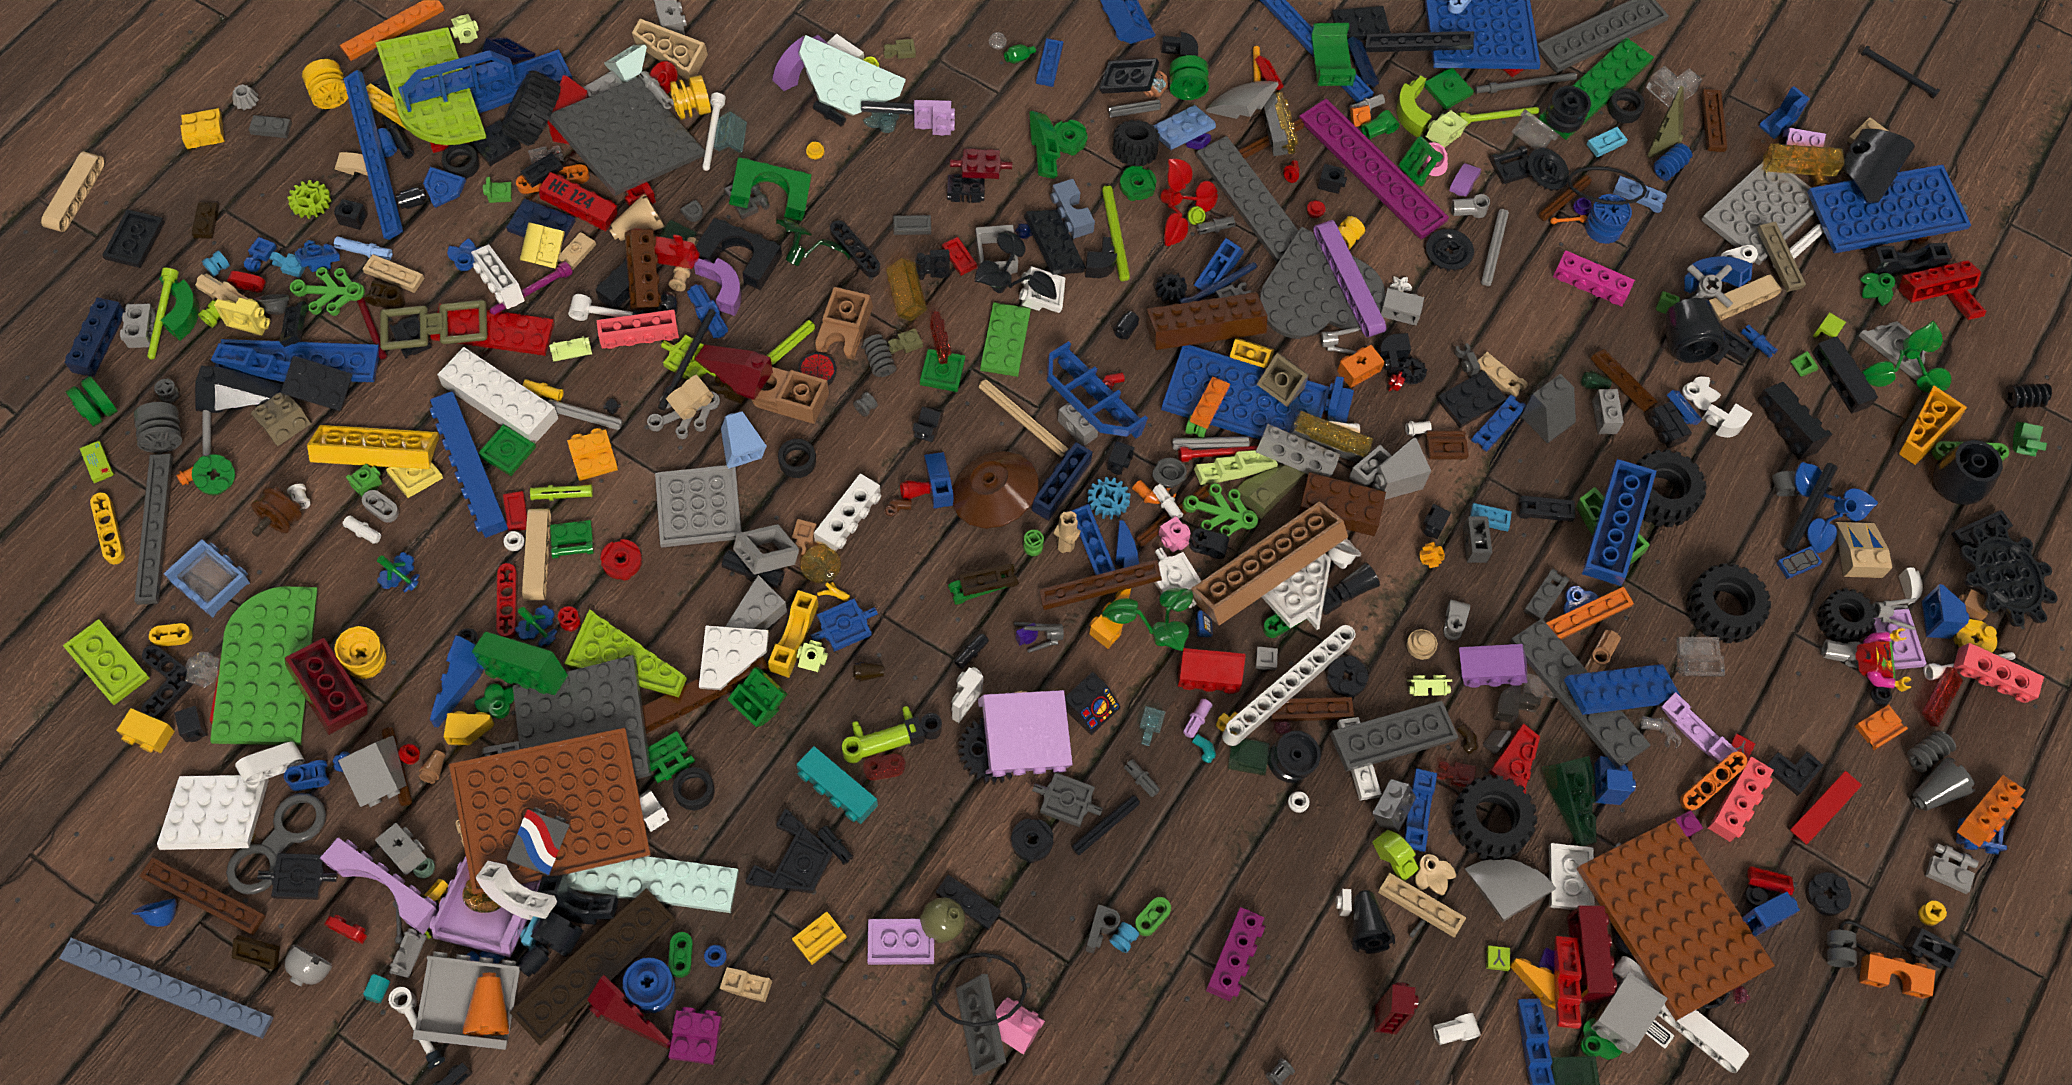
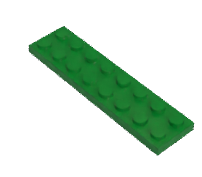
M1629 38L1621 41L1573 85L1586 92L1591 100V107L1583 125L1611 100L1612 95L1617 90L1623 89L1653 61L1654 57ZM1546 110L1538 119L1565 140L1575 133H1562L1553 129L1546 120Z

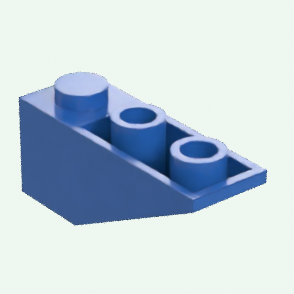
M944 452L924 455L933 508L953 506V490Z

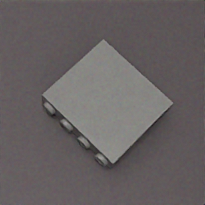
M434 951L433 956L428 955L413 1039L506 1050L509 1034L491 1036V1034L471 1036L464 1035L462 1028L477 978L482 977V973H496V977L501 978L510 1033L512 1021L510 1012L514 1009L521 966H516V961L503 960L502 964L493 963V958L480 957L479 961L470 960L469 955L457 954L456 958L447 957L448 953Z

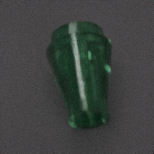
M1593 371L1584 372L1581 379V386L1585 387V389H1610L1612 384L1610 378H1606Z

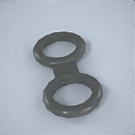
M305 793L289 796L282 801L274 813L273 824L275 829L262 844H250L249 848H241L229 860L226 874L228 882L233 889L243 894H257L272 885V880H262L253 885L241 883L236 873L239 863L247 855L260 853L267 856L270 862L269 871H273L277 853H285L294 843L311 840L321 831L326 819L324 804L317 797ZM298 803L313 805L316 810V820L307 831L291 833L284 828V815L290 807Z

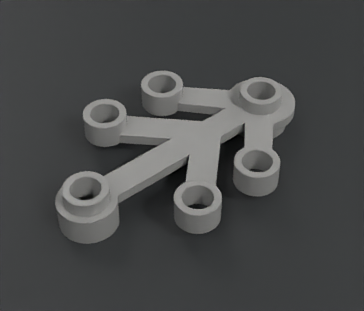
M711 391L714 395L712 398L713 402L698 408V410H702L699 418L694 421V427L699 432L706 429V419L710 410L716 409L720 404L719 396ZM676 411L664 416L652 414L648 417L647 423L650 430L660 431L665 424L681 417ZM692 418L682 420L680 426L676 428V435L679 439L687 438V429Z

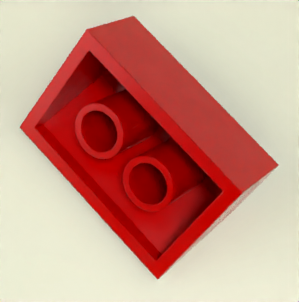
M563 75L560 82L559 97L552 112L589 98L588 91L568 76ZM548 120L547 123L552 141L569 144Z
M1184 648L1179 662L1178 687H1183L1186 690L1203 689L1207 692L1219 690L1228 694L1239 692L1243 679L1245 654Z

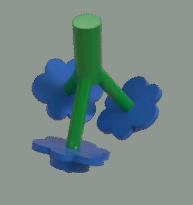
M402 552L394 558V563L382 555L378 557L377 562L387 569V571H381L380 577L377 579V582L384 589L397 587L402 579L407 582L402 589L404 593L408 589L412 591L417 587L419 574H415L410 579L406 577L410 571L414 570V558L411 555Z
M543 605L542 608L539 607L535 610V615H532L525 607L519 608L518 613L525 619L520 621L515 629V632L519 634V638L522 640L534 639L537 634L541 633L543 638L538 642L540 647L544 644L547 646L553 643L557 630L553 629L546 633L543 629L553 624L554 611L549 609L547 605Z

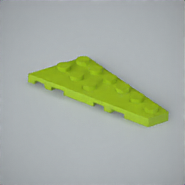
M590 609L564 663L569 668L580 669L633 655L636 658L639 686L675 697L680 696L687 680L681 672L668 663L663 662L655 654L643 648L642 645L610 625L609 622L600 618Z

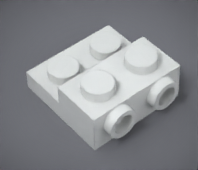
M1031 266L1027 272L1023 273L1022 277L1029 274L1033 276L1035 271L1046 273L1055 284L1057 298L1053 300L1038 294L1028 285L1029 279L1021 282L1024 284V288L1021 289L1019 294L1022 306L1038 311L1041 308L1060 313L1063 308L1065 277L1052 275L1050 272Z
M969 667L966 673L962 672L956 681L958 683L957 693L951 701L953 703L951 710L952 719L960 723L983 692V675L974 667Z

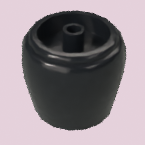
M1704 298L1685 299L1675 303L1666 312L1667 345L1675 359L1684 363H1698L1711 359L1721 351L1725 344V331L1718 314L1709 300Z
M1970 440L1963 442L1938 460L1933 470V483L1937 491L1946 500L1960 505L1978 503L1995 486L2003 469L2002 459L1997 450L1983 441Z

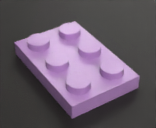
M1909 609L1894 610L1893 616L1889 617L1890 619L1914 626ZM1874 618L1876 621L1871 629L1873 633H1891L1893 630L1903 627L1881 622L1880 618ZM1903 628L1905 631L1899 632L1898 635L1900 638L1906 637L1905 640L1894 642L1890 639L1893 648L1895 670L1924 667L1927 663L1916 629Z
M868 919V965L934 964V939L926 936L920 919Z

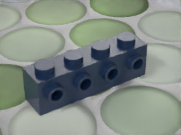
M97 297L94 304L91 305L90 312L86 320L83 321L82 328L74 339L73 346L65 358L64 363L72 373L95 377L123 320L122 315L125 310L119 302Z
M1077 442L1071 449H1068L1062 462L1055 466L1053 474L1045 480L1042 489L1037 493L1033 501L1032 511L1049 521L1091 464L1093 452Z

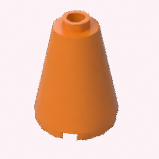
M482 973V977L477 978L462 1028L464 1035L483 1036L491 1034V1036L509 1034V1023L501 978L496 977V973Z

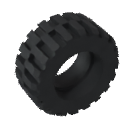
M530 71L525 79H523L502 123L501 129L503 133L526 146L534 144L555 108L561 88L559 83L537 71Z
M1666 449L1663 452L1655 450L1652 453L1643 455L1642 459H1639L1636 465L1656 470L1655 478H1663L1672 482L1680 493L1679 499H1669L1658 494L1652 487L1643 518L1648 523H1655V526L1661 527L1664 524L1665 527H1673L1674 524L1678 526L1683 524L1684 521H1688L1702 504L1706 495V481H1703L1705 478L1703 472L1698 470L1700 467L1696 463L1693 464L1691 458L1688 456L1684 457L1681 455L1682 453L1677 451L1672 453L1671 450Z
M1722 563L1719 566L1714 565L1705 570L1690 588L1687 595L1688 602L1686 603L1687 610L1691 611L1688 615L1691 621H1695L1694 626L1698 630L1701 629L1706 637L1711 636L1717 642L1724 640V643L1731 644L1733 641L1739 643L1744 639H1749L1765 623L1771 609V601H1768L1770 594L1769 591H1765V583L1758 580V575L1750 573V569L1746 567L1739 568L1737 564H1731L1730 566L1727 563ZM1724 591L1735 596L1741 603L1744 614L1735 616L1721 610L1714 600L1713 592Z
M1491 775L1483 776L1482 779L1476 778L1471 784H1467L1455 800L1451 811L1453 814L1451 825L1456 826L1453 832L1456 837L1459 836L1461 838L1459 843L1462 847L1466 845L1469 848L1468 852L1471 854L1476 852L1479 854V858L1486 859L1489 856L1491 860H1498L1500 857L1504 860L1510 858L1512 854H1517L1534 834L1536 829L1534 826L1537 824V816L1534 815L1537 811L1536 806L1530 803L1532 800L1530 794L1523 792L1524 787L1513 784L1514 780L1510 778L1507 781L1503 780V776L1496 775L1494 779H1492ZM1483 802H1491L1501 806L1510 817L1511 830L1507 833H1494L1487 830L1477 818L1476 806Z

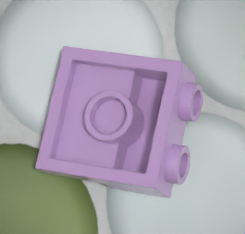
M914 100L915 128L933 129V135H951L955 124V108H951V101Z

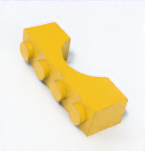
M797 591L790 609L785 632L780 642L775 644L768 661L770 672L790 678L797 660L799 646H803L818 609L817 596Z

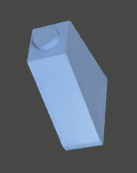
M731 413L725 417L721 433L727 467L730 469L761 459L767 446L744 413Z

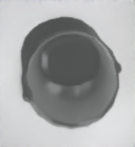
M271 294L254 298V300L258 302L260 307L264 308V313L283 314L288 306L289 295Z
M1171 457L1164 458L1158 461L1152 476L1159 484L1173 488L1186 479L1187 470L1181 461Z

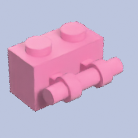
M1007 997L996 1010L997 1019L1008 1014L1019 1001H1013ZM1021 1006L1010 1018L998 1023L1001 1040L1024 1054L1045 1021L1039 1018V1014L1036 1012H1030Z

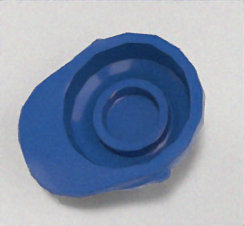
M167 899L146 904L135 909L131 914L139 915L145 924L149 926H167L175 917L177 902L175 899Z

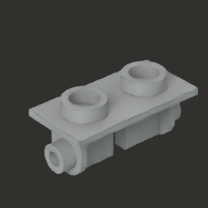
M408 928L407 932H404L405 936L393 963L390 964L391 969L389 971L391 974L409 978L427 938L426 935L418 934L417 931Z

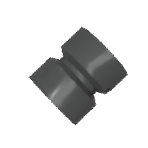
M1847 930L1828 931L1827 946L1830 949L1827 950V964L1842 968L1856 966L1857 952L1853 950L1856 948V933Z

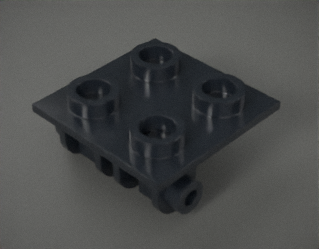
M961 174L948 175L947 200L960 202V195H962V202H964V195H968V203H970V195H972V203H981V201H984L985 178H963Z

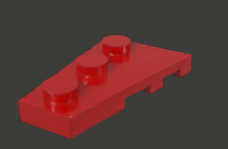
M1522 724L1489 773L1494 777L1496 775L1503 776V780L1506 781L1508 778L1514 780L1513 784L1524 787L1523 792L1526 794V786L1530 779V770L1536 756L1540 736L1525 724Z

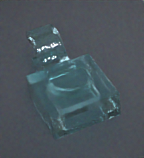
M1145 707L1140 728L1145 729L1141 744L1150 746L1153 732L1160 733L1165 711Z

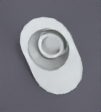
M1346 538L1330 549L1328 556L1337 566L1345 569L1347 565L1353 562L1356 556H1361V552Z

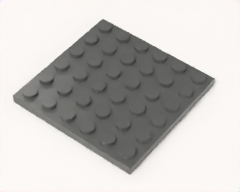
M640 77L552 112L549 118L551 124L614 196L705 155V150L674 115L663 107L654 94L645 86Z
M633 655L566 672L568 676L556 695L541 694L532 688L525 689L519 684L513 685L520 749L625 728L635 779L652 775L636 658Z

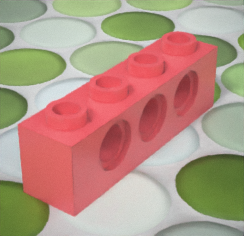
M1971 643L1958 648L1953 670L1960 672L1962 676L1978 680L1980 684L1991 686L1997 689L1998 692L2011 695L2017 701L2023 703L2039 697L2044 676Z

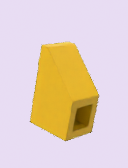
M463 711L447 713L444 739L448 745H470L494 726V721L490 715L484 712H477L476 714H467Z

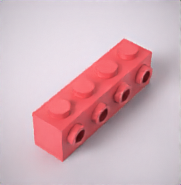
M675 310L597 320L598 337L602 349H612L625 345L633 346L639 343H653L654 341L661 340L670 341L679 338Z
M1751 756L1747 760L1746 767L1738 773L1708 829L1729 842L1735 837L1740 838L1745 831L1743 826L1745 821L1748 822L1755 812L1752 808L1754 805H1758L1764 796L1761 792L1771 784L1773 778L1770 776L1774 770Z

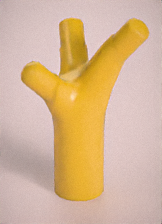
M827 582L825 584L829 590L817 592L818 596L831 595L845 602L851 596L838 589L834 582L830 584Z

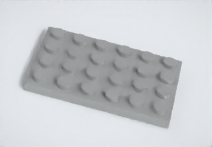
M1769 156L1709 210L1701 220L1736 248L1745 245L1754 246L1758 252L1755 263L1760 265L1769 254L1757 231L1758 226L1776 221L1784 240L1788 239L1815 213L1807 193L1811 187ZM1749 251L1745 252L1746 256L1752 255Z

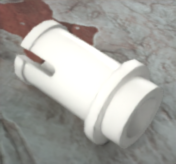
M1409 421L1405 425L1406 434L1410 436L1427 433V431L1432 429L1430 421L1416 423Z

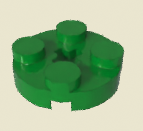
M1068 120V122L1063 123L1061 121L1054 126L1061 152L1074 156L1084 149L1087 144L1088 134L1083 124L1075 120ZM1073 135L1072 139L1066 138V136Z
M1131 166L1125 169L1120 178L1119 185L1122 193L1127 196L1128 200H1143L1154 195L1157 180L1151 170L1142 169L1143 166ZM1138 180V182H1139V183L1142 182V184H1141V185H1136V184H1135V181Z
M211 454L200 457L194 464L192 479L201 492L207 495H220L234 484L235 470L232 463L225 457ZM216 470L220 476L215 477V480H211L208 472Z

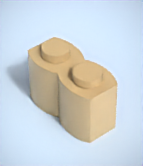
M696 374L689 378L681 387L674 390L666 400L677 414L685 420L692 418L698 408L708 405L714 395Z

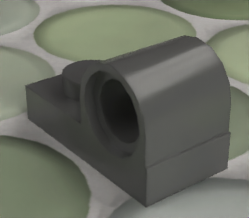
M1098 904L1086 952L1094 954L1095 947L1100 948L1103 935L1099 933L1111 935L1117 931L1120 924V915L1116 910ZM1111 918L1115 924L1108 926L1104 923V919Z

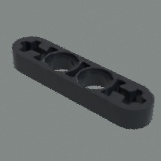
M837 220L832 222L830 234L833 239L845 249L850 258L866 276H878L880 273V263L843 221ZM851 239L855 243L848 246L845 244V241ZM858 252H863L866 254V256L864 258H858L856 257V254Z

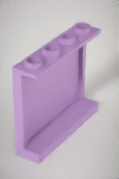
M1064 690L987 694L978 698L979 707H983L989 763V769L986 770V774L993 773V777L1005 776V773L1013 772V775L1017 776L1026 774V771H1033V774L1046 773V770L1061 773L1065 772L1066 768L1072 766Z
M465 856L463 862L458 864L455 879H452L448 885L446 897H443L440 901L437 915H434L431 919L430 929H432L433 938L511 957L527 919L512 914L500 905H498V909L493 901H491L492 905L488 902H483L484 904L478 903L476 911L474 908L475 900L463 899L464 890L472 892ZM541 880L521 885L537 892ZM486 893L476 894V900L484 899L482 895L487 896L485 899H490Z

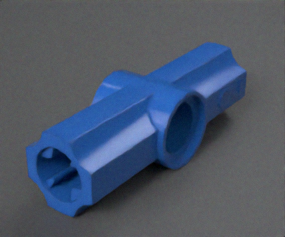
M696 284L687 291V295L695 307L699 320L702 323L708 310H714L716 314L708 330L713 338L719 339L728 332V328L720 316L717 305L713 300H710L702 285Z

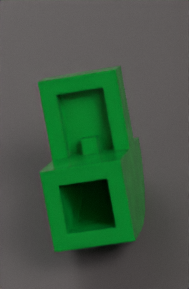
M2016 422L2013 434L2014 452L2036 457L2038 449L2045 451L2047 443L2040 442L2043 426Z

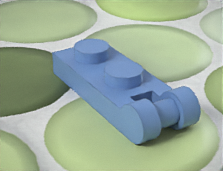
M1620 176L1613 194L1632 200L1642 195L1643 188L1640 183ZM1646 186L1647 192L1644 198L1636 203L1651 208L1653 212H1661L1663 208L1662 203L1666 201L1667 195L1664 192Z

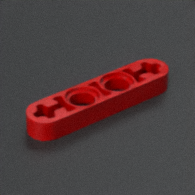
M505 563L497 571L496 629L499 636L512 639L517 634L515 629L517 627L518 574L512 564ZM507 570H510V572H511V573H509V577H508L509 582H506V578H505V575H504V574H506V571H507ZM505 588L513 589L512 594L509 596H503L502 591ZM509 606L513 608L509 615L501 613L504 607ZM505 621H508V625L510 627L508 633H504L503 631L506 628Z

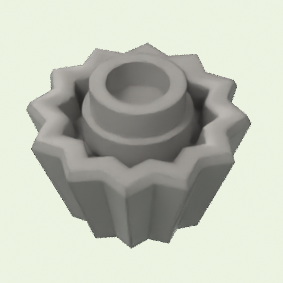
M238 85L233 91V105L237 106V109H251L259 101L257 98L258 94L248 85Z

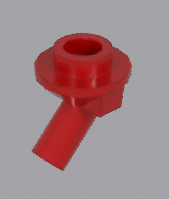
M1294 160L1291 162V165L1284 168V177L1290 183H1294L1299 179L1300 168L1298 161Z

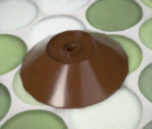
M1006 451L985 454L971 461L959 473L952 487L953 507L958 517L971 526L985 529L1002 527L1019 519L1032 506L1038 493V474L1033 464L1020 454Z

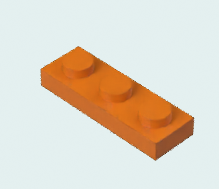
M1212 377L1190 418V422L1208 429L1230 387V383Z

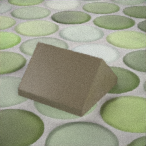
M1276 353L1256 385L1288 407L1305 389L1309 374L1281 354Z

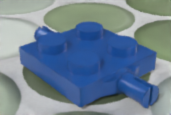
M852 599L817 614L821 630L810 634L813 641L825 638L829 641L835 652L872 636L867 625V619L878 615L875 607L863 612L858 607L855 599Z

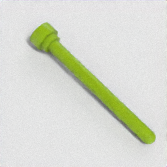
M1538 107L1474 115L1461 112L1457 113V115L1468 122L1466 126H1468L1471 122L1538 114L1540 110Z
M162 268L161 277H163L164 283L147 357L151 360L156 357L163 326L160 320L165 317L171 286L178 279L179 271L171 268Z

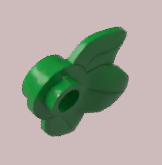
M1868 273L1861 277L1860 281L1866 285L1862 291V298L1870 299L1877 297L1881 306H1885L1891 301L1893 297L1892 288L1895 285V279L1891 274L1882 273L1878 275ZM1883 279L1888 280L1889 283H1888V284H1885V283H1883L1882 280H1883Z
M492 683L487 686L484 693L485 697L475 700V706L479 712L490 713L491 716L497 719L505 718L510 712V704L514 701L513 687L503 690L499 684Z
M1594 1018L1588 1020L1583 1026L1584 1038L1580 1044L1582 1052L1591 1058L1600 1056L1610 1060L1618 1057L1623 1051L1619 1050L1608 1039L1598 1036L1596 1031L1591 1029L1595 1021ZM1588 1043H1592L1595 1049L1590 1050Z

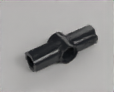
M730 550L725 553L721 564L722 568L741 574L752 582L759 575L768 585L775 588L781 586L785 571L780 569L754 575L749 571V568L741 558Z

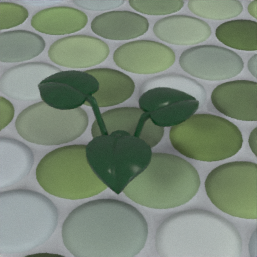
M776 218V224L785 227L787 232L793 231L795 234L793 245L785 259L789 263L799 266L803 257L807 258L819 245H825L844 253L848 260H850V256L844 248L835 242L823 238L816 242L807 252H804L806 248L799 245L801 235L811 236L812 233L792 220Z

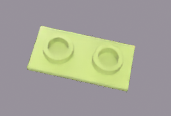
M582 336V338L558 343L553 342V344L549 345L553 362L592 354L589 337L584 338Z
M1413 675V679H1407V682H1412V686L1408 687V692L1413 694V696H1427L1428 688H1431V695L1446 696L1451 693V687L1447 685V682H1452V679H1446V675H1433V679H1425V675Z

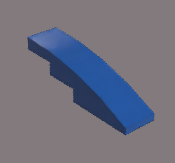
M220 343L211 358L212 362L228 368L281 382L285 381L291 363L277 360L273 355L256 353L252 348Z
M1518 999L1520 1030L1530 1085H1555L1551 1070L1552 1058L1548 1046L1549 1034L1540 999Z

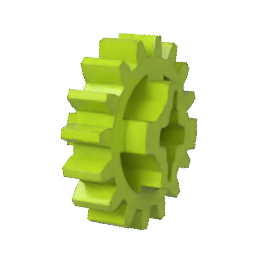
M311 180L308 181V184L302 181L300 187L294 186L295 191H289L291 196H288V204L294 214H299L300 218H303L305 215H307L308 219L311 218V215L317 218L319 212L325 213L324 208L329 209L328 203L332 201L328 189H326L324 184L320 185L319 181H316L314 184Z

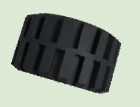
M1141 120L1122 122L1114 130L1113 155H1115L1117 160L1127 163V165L1144 166L1146 163H1152V160L1156 159L1160 134L1157 128Z
M1843 588L1841 591L1839 589L1836 590L1818 608L1817 616L1819 618L1817 622L1822 625L1820 627L1821 631H1825V635L1828 638L1830 636L1833 637V641L1836 642L1838 640L1841 643L1858 641L1872 628L1876 621L1874 619L1876 612L1873 611L1875 607L1869 603L1870 599L1863 597L1864 594L1862 592L1856 593L1855 589L1850 591L1847 588ZM1839 610L1846 611L1848 614H1850L1853 619V622L1844 619L1841 616Z

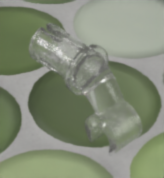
M1642 716L1641 729L1658 730L1660 733L1664 732L1667 736L1665 746L1668 748L1672 739L1676 743L1675 749L1679 747L1681 738L1664 717Z

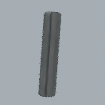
M1159 99L1112 106L1108 108V113L1112 118L1161 109V103Z

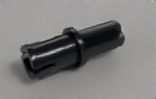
M819 100L814 103L813 110L822 114L826 120L830 119L839 126H843L846 122V118L836 112L834 107L821 103Z
M979 634L969 645H965L962 653L953 660L955 665L963 670L973 658L978 657V653L989 642V639L984 634Z
M824 826L818 831V835L829 847V850L838 857L843 865L847 864L850 861L849 859H853L854 855L844 846L843 840L838 839L828 826Z

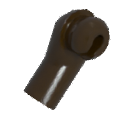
M1463 723L1457 731L1466 739L1467 743L1463 746V749L1468 754H1472L1478 748L1477 736Z

